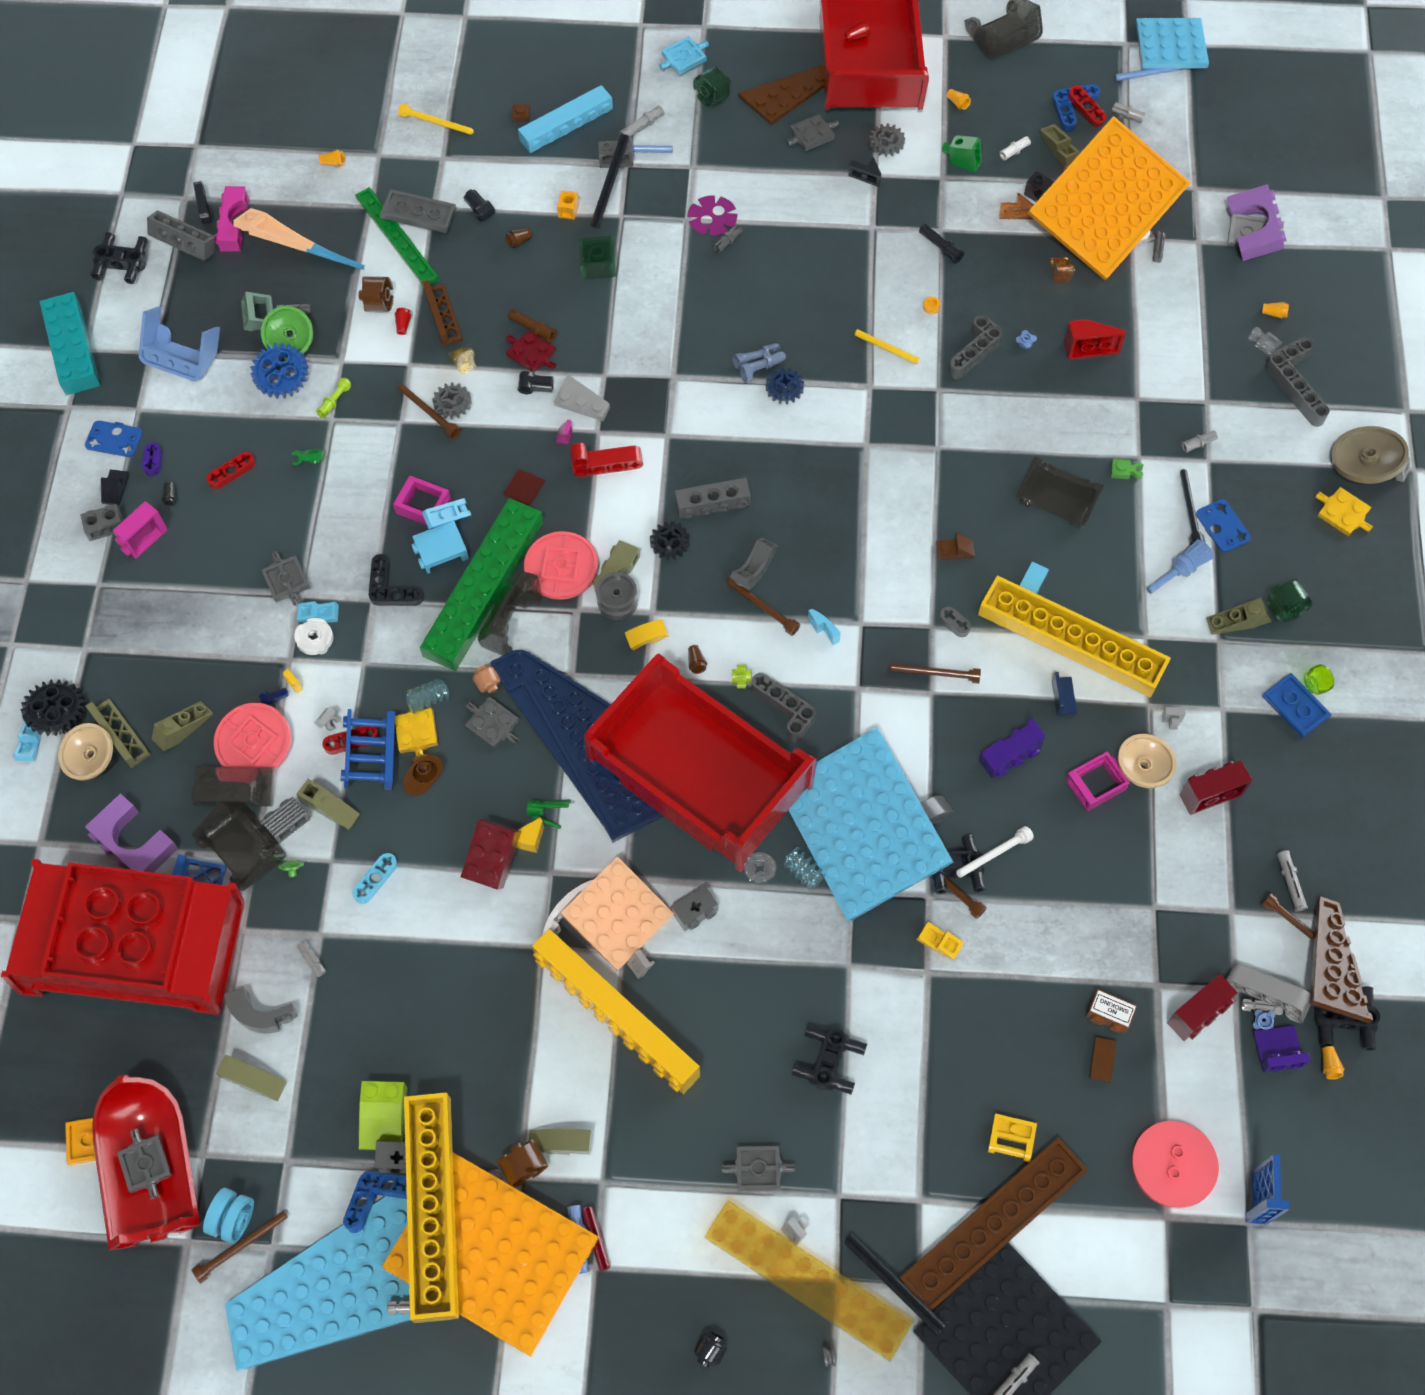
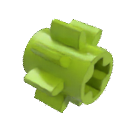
M746 664L737 665V669H732V684H737V688H746V683H751V669H746Z

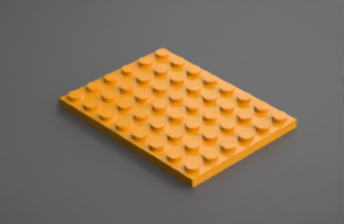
M1113 116L1027 214L1106 281L1191 182Z
M453 1153L459 1315L532 1357L599 1237ZM407 1224L383 1263L382 1268L409 1284Z

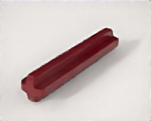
M589 1206L582 1209V1214L587 1230L599 1237L593 1251L599 1270L605 1271L610 1268V1263L593 1207Z

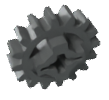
M889 123L886 126L880 124V128L875 126L874 131L871 130L869 136L870 148H873V152L878 151L879 156L882 153L885 157L888 154L894 156V152L899 154L900 149L903 150L905 144V133L901 132V128L896 129V125L890 127Z
M451 382L450 386L445 383L444 388L438 387L439 392H434V398H432L434 410H437L439 415L443 414V418L450 416V419H453L455 415L457 418H460L461 413L466 414L465 409L470 410L469 404H472L470 392L467 391L465 386L461 388L460 383L457 386H454L453 382Z

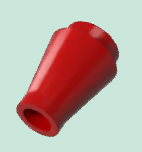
M860 21L844 34L849 42L866 38L870 34V30L866 22Z
M397 308L394 313L396 333L398 335L407 334V328L412 316L407 308Z

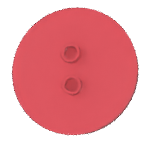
M565 531L549 533L536 540L527 551L524 559L525 576L530 586L540 595L558 600L570 599L582 594L593 584L594 578L598 573L597 554L591 543L578 534Z
M248 703L238 706L224 716L214 735L216 757L220 764L235 776L248 779L266 776L275 771L284 762L290 751L292 741L290 726L277 709L267 704Z
M1179 1121L1157 1123L1142 1133L1133 1148L1131 1165L1134 1178L1140 1189L1151 1200L1160 1205L1178 1209L1191 1207L1204 1200L1215 1187L1219 1173L1216 1151L1209 1139L1201 1131L1189 1124Z

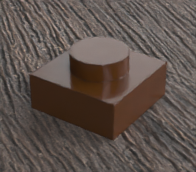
M513 104L512 121L529 122L530 105Z

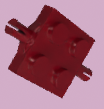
M529 330L519 339L514 338L510 334L507 335L506 341L513 344L506 351L507 357L532 373L544 365L551 370L556 368V363L549 360L556 352V347Z

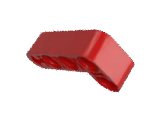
M575 443L570 446L573 474L577 477L635 470L643 466L642 453L639 446H626L588 452L583 443Z

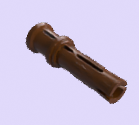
M514 308L508 313L509 319L533 331L538 337L546 339V342L552 343L555 340L557 329L549 328L544 322H537Z

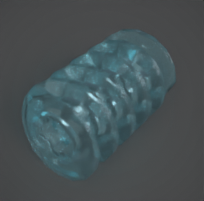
M435 679L433 682L430 681L406 692V703L413 714L417 713V709L422 711L424 707L429 708L430 704L435 706L437 702L442 703L443 698L446 701L449 699L448 688L440 679Z
M798 846L785 857L783 861L784 867L786 869L790 868L789 872L796 874L795 878L797 880L802 879L801 884L807 885V889L811 891L823 881L826 874L821 876L822 868L815 870L816 862L812 865L809 864L811 857L804 860L803 858L806 853L798 854L800 849Z

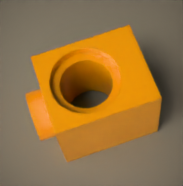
M561 191L557 204L558 217L575 220L579 207L578 193Z

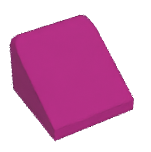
M568 419L560 426L556 438L557 443L568 444L570 442L573 431L571 420Z

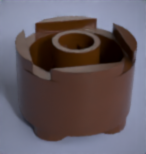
M363 276L362 290H359L358 296L359 300L363 301L365 312H388L392 309L394 295H390L393 285L389 277Z
M534 1139L526 1142L523 1146L521 1143L516 1144L510 1149V1154H505L497 1159L508 1183L514 1188L527 1183V1179L537 1177L548 1168V1163Z

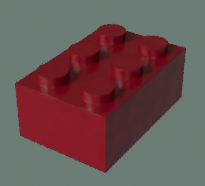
M1241 760L1237 762L1229 761L1219 769L1214 767L1207 770L1203 775L1195 774L1189 777L1183 786L1180 797L1189 814L1193 815L1243 796L1252 779Z
M487 819L478 820L460 877L496 890L504 888L521 831Z
M1219 974L1175 1011L1167 1024L1183 1041H1186L1189 1037L1193 1040L1205 1027L1211 1025L1220 1014L1225 1013L1236 1001L1234 997L1238 992Z

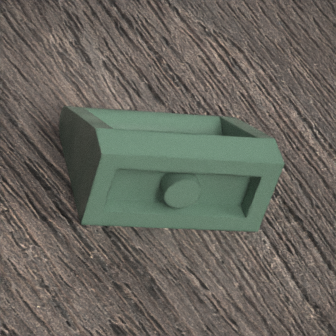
M245 292L241 300L244 330L254 331L261 329L264 319L255 318L254 305L265 303L268 314L273 310L272 297L270 295Z

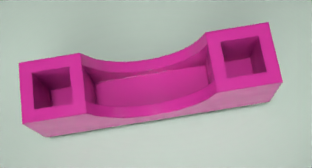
M225 186L224 193L221 194L222 207H219L218 234H215V243L218 244L220 251H241L243 237L240 229L234 227L232 221L238 214L247 211L249 196L245 186Z

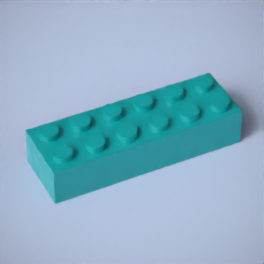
M71 292L39 301L58 381L65 395L100 386L81 305L75 293Z

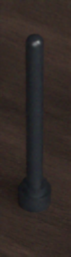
M1182 469L1180 476L1192 531L1189 537L1190 545H1192L1197 539L1205 542V538L1199 531L1188 473L1186 469Z

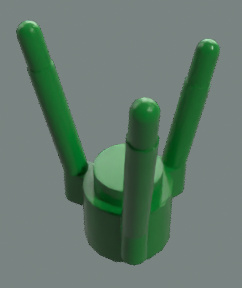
M529 800L527 815L532 816V820L535 821L540 818V815H544L545 808H568V803H571V800ZM541 818L543 823L561 829V825Z

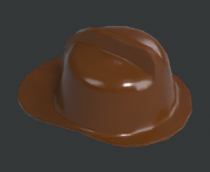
M428 753L416 756L412 760L411 766L403 779L405 791L414 796L426 793L442 772L443 764L437 756Z

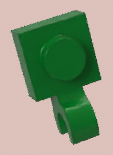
M324 449L294 450L291 455H297L299 460H294L292 463L293 465H299L303 460L309 461V463H319L325 457Z

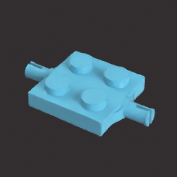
M688 36L662 50V55L666 61L659 64L660 69L663 70L670 66L681 75L706 62L707 57L702 52V49L709 47L708 41L705 40L697 44Z

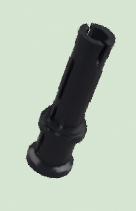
M927 224L920 227L919 233L939 247L942 254L949 256L953 263L956 264L963 258L965 252L954 246L952 241L945 240Z

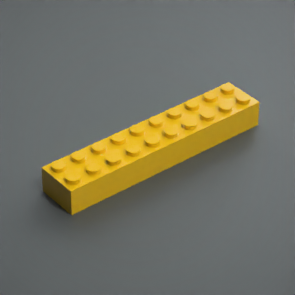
M998 575L980 605L979 616L1150 698L1171 659L1152 648Z
M550 929L532 945L533 956L538 966L542 969L546 967L550 971L549 975L557 983L561 981L565 985L564 989L571 996L575 994L580 999L578 1002L585 1009L590 1008L594 1012L593 1016L600 1023L604 1021L609 1026L608 1030L617 1037L619 1035L623 1038V1044L629 1050H636L639 1053V1059L646 1065L650 1063L654 1067L653 1071L661 1079L665 1077L669 1081L668 1085L676 1093L680 1091L684 1094L700 1077V1066Z
M448 1093L404 1097L410 1320L414 1323L459 1319L451 1098Z

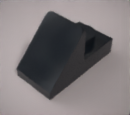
M872 157L868 166L860 162L851 161L849 165L850 177L880 187L882 174L874 157Z
M110 469L107 478L101 477L102 504H117V506H120L129 478L128 471Z

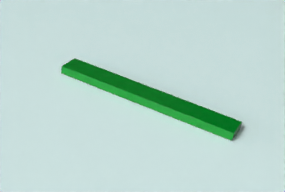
M368 187L355 194L358 202L422 286L423 281L429 280L430 285L439 281L438 275L398 223L381 218L380 213L384 205L371 188Z

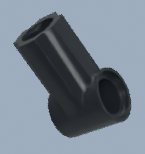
M470 189L463 197L464 201L470 206L480 222L495 214V209L489 200L485 201L476 190Z
M522 371L519 374L517 390L525 395L532 394L533 391L552 392L554 386L553 376L534 375L530 371Z

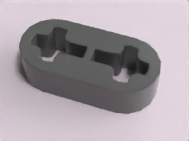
M952 607L942 608L939 616L940 622L956 636L966 637L971 629L969 620ZM945 614H946V615L951 614V618H950V617L945 618ZM959 626H966L965 629L959 630Z

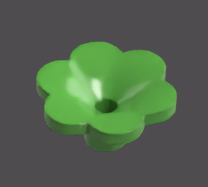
M300 860L287 861L278 867L283 871L288 870L289 877L297 876L296 869L304 866V862Z

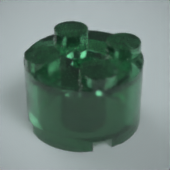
M713 66L699 74L693 80L694 90L697 89L698 92L697 98L707 107L716 105L730 94V78L725 76L717 66Z
M1296 578L1283 585L1277 584L1270 589L1272 593L1267 598V603L1277 620L1282 622H1289L1301 616L1300 612L1304 609L1307 612L1313 603L1302 584Z

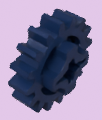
M782 368L780 372L776 369L775 374L770 373L769 378L766 379L768 397L772 396V401L778 399L779 404L782 401L788 404L789 400L794 403L795 397L800 399L804 391L802 376H797V371L792 373L791 368L787 371Z

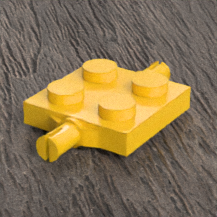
M1340 487L1330 497L1321 492L1315 497L1324 503L1318 517L1348 537L1358 527H1361L1368 533L1373 528V526L1364 521L1371 507Z
M416 700L408 702L410 712L395 716L398 749L401 754L416 752V756L423 754V750L438 745L434 712L432 708L417 710Z

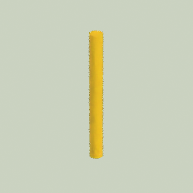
M857 329L855 332V336L916 365L920 358Z

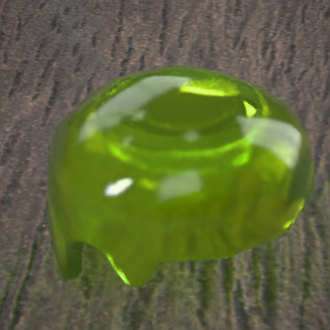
M1318 664L1305 672L1304 683L1311 693L1321 695L1334 687L1335 679L1327 666Z

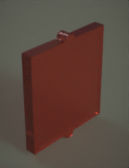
M518 469L503 494L515 501L530 506L544 485L545 480L534 476L533 473H527Z

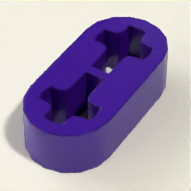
M149 443L144 448L142 468L146 475L156 476L161 470L162 450L157 443Z

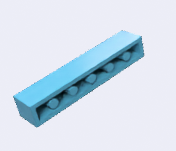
M600 85L519 128V141L529 153H532L591 120H595L597 117L608 113L613 109L612 97Z

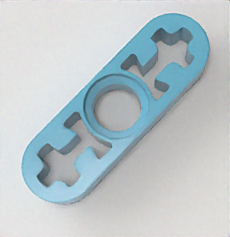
M385 853L381 855L354 887L352 894L357 903H368L396 870L398 863L393 854ZM385 860H386V861H390V860H391L392 865H391V866H389V865H386V866H385L384 861H385ZM373 874L381 876L377 883L370 882V877ZM365 883H367L372 889H370L369 887L367 888ZM365 891L366 896H359L358 892Z

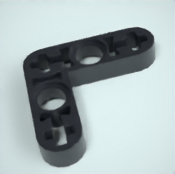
M384 554L375 555L371 561L368 593L371 603L376 606H416L421 604L424 596L420 588L388 587L390 567L388 558ZM380 561H383L381 570H379L378 564ZM378 576L384 577L381 583H375L374 580ZM379 593L381 596L375 599V596ZM394 593L401 594V597L397 600L391 598ZM416 593L418 596H416L415 599H412V596H414V594Z

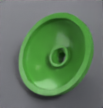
M292 306L277 307L270 311L263 320L261 338L266 349L267 345L274 348V343L278 347L283 343L285 348L290 344L292 349L297 347L298 352L301 351L304 354L309 349L313 340L312 323L309 317L298 308ZM289 331L293 332L291 337L288 336Z

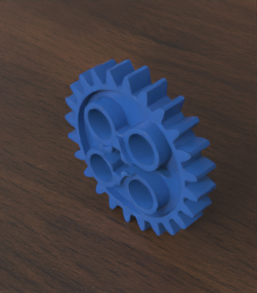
M274 343V348L267 345V351L261 349L262 355L256 354L258 360H252L255 366H250L253 371L250 375L254 378L252 381L256 384L257 389H261L262 394L267 393L270 398L274 394L276 399H278L280 394H282L283 398L286 397V393L292 396L293 390L298 393L297 387L303 388L302 381L307 382L305 376L309 375L306 370L309 366L302 352H298L297 347L292 349L290 344L285 348L283 343H281L280 347ZM283 358H288L286 361L281 362ZM267 365H272L270 368L265 369ZM292 372L295 373L293 376H288ZM278 380L277 383L272 384V381Z

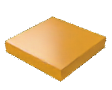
M93 1118L65 1123L67 1165L71 1166L96 1161L93 1145Z

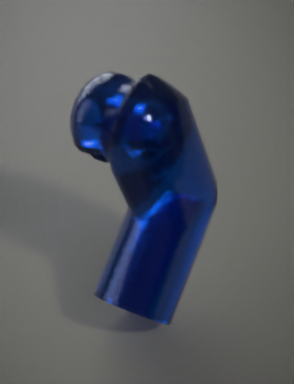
M282 688L270 694L264 691L260 693L259 699L261 703L268 705L288 697L289 694L286 688Z

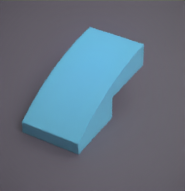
M1032 562L1019 586L1038 594L1049 569Z
M315 601L298 604L297 621L305 623L310 618H319L327 623L338 622L339 605L336 602L317 604Z
M810 609L808 620L816 633L824 631L832 645L839 643L840 632L833 623L821 613Z
M23 722L17 735L19 743L13 757L15 761L34 762L42 734L39 735L37 730L33 732L31 727H27L25 722Z

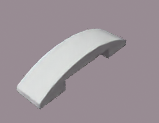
M593 880L573 889L556 905L548 917L543 934L548 929L556 935L561 931L558 922L563 916L560 913Z

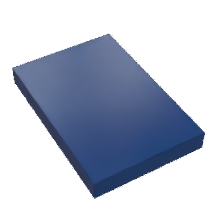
M1292 673L1262 695L1266 702L1301 738L1305 737L1332 715Z

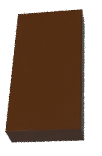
M1095 1037L1089 1079L1111 1083L1117 1041Z

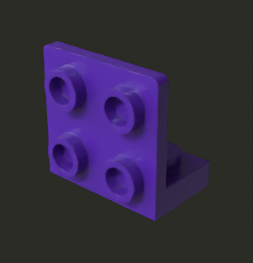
M1295 1026L1254 1031L1253 1034L1263 1073L1302 1068L1311 1061L1309 1053L1302 1054Z

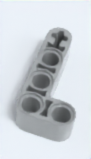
M1239 963L1233 965L1226 979L1235 990L1284 1009L1286 1017L1296 1023H1303L1311 1006V995L1308 991Z

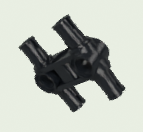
M106 232L102 244L93 249L94 267L91 272L92 278L101 280L105 268L126 270L125 282L134 284L137 273L146 267L145 250L148 239L139 236L135 248L113 246L116 237L113 233Z
M969 834L962 837L964 851H948L954 863L929 876L933 880L935 894H945L947 892L945 878H957V870L983 855L976 849L973 835ZM984 865L963 876L971 878L975 893L984 892L986 889L983 878Z
M1361 987L1363 995H1366L1368 1000L1366 1004L1368 1012L1372 1014L1373 1021L1370 1023L1316 1006L1314 1020L1320 1028L1321 1046H1333V1028L1360 1030L1362 1032L1363 1050L1373 1051L1376 1049L1375 1032L1378 1030V1022L1381 1016L1374 1005L1373 987ZM1322 1011L1328 1012L1330 1018L1324 1017Z
M808 1024L804 1036L821 1041L823 1046L816 1067L812 1069L795 1063L792 1075L808 1080L811 1083L810 1085L815 1086L819 1090L833 1091L835 1089L852 1095L855 1083L837 1077L836 1073L843 1051L848 1050L864 1056L867 1043L850 1038L849 1034L844 1033L839 1028H826L824 1030ZM833 1036L840 1037L841 1042L838 1044H834L831 1042L830 1038ZM826 1075L829 1081L821 1083L818 1080V1076Z

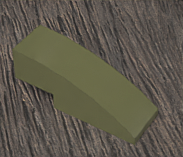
M1055 124L1040 129V134L1049 150L1063 167L1069 166L1081 153L1072 145V139Z
M226 1054L216 1072L224 1080L277 1102L287 1084L286 1081Z
M582 1129L530 1130L528 1141L534 1139L542 1153L590 1155L592 1131Z

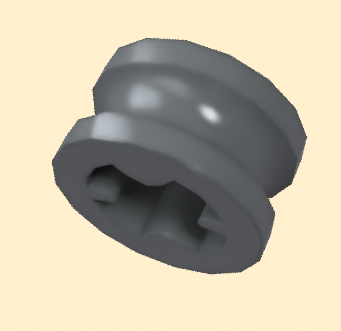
M831 1345L828 1349L825 1346L822 1347L825 1368L829 1364L836 1366L834 1346Z

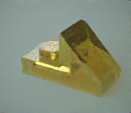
M463 346L448 354L461 374L476 367L472 358L475 354L471 348Z

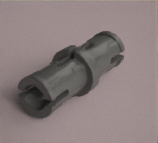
M735 224L728 232L722 234V238L713 245L714 251L721 254L728 245H732L734 240L743 233L742 227Z

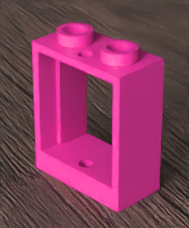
M409 476L393 506L396 514L427 525L422 511L409 506L417 490L439 497L434 507L450 503L452 499L449 490Z
M145 501L113 530V533L116 536L115 541L121 546V551L125 555H131L137 559L168 529L159 512Z
M1108 751L1069 772L1065 780L1087 812L1126 791L1130 784L1118 767L1117 760L1110 756ZM1103 765L1117 784V787L1095 799L1081 777Z

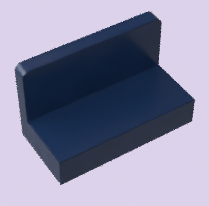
M1054 672L1051 682L1057 716L1076 715L1077 706L1072 677H1059V672Z

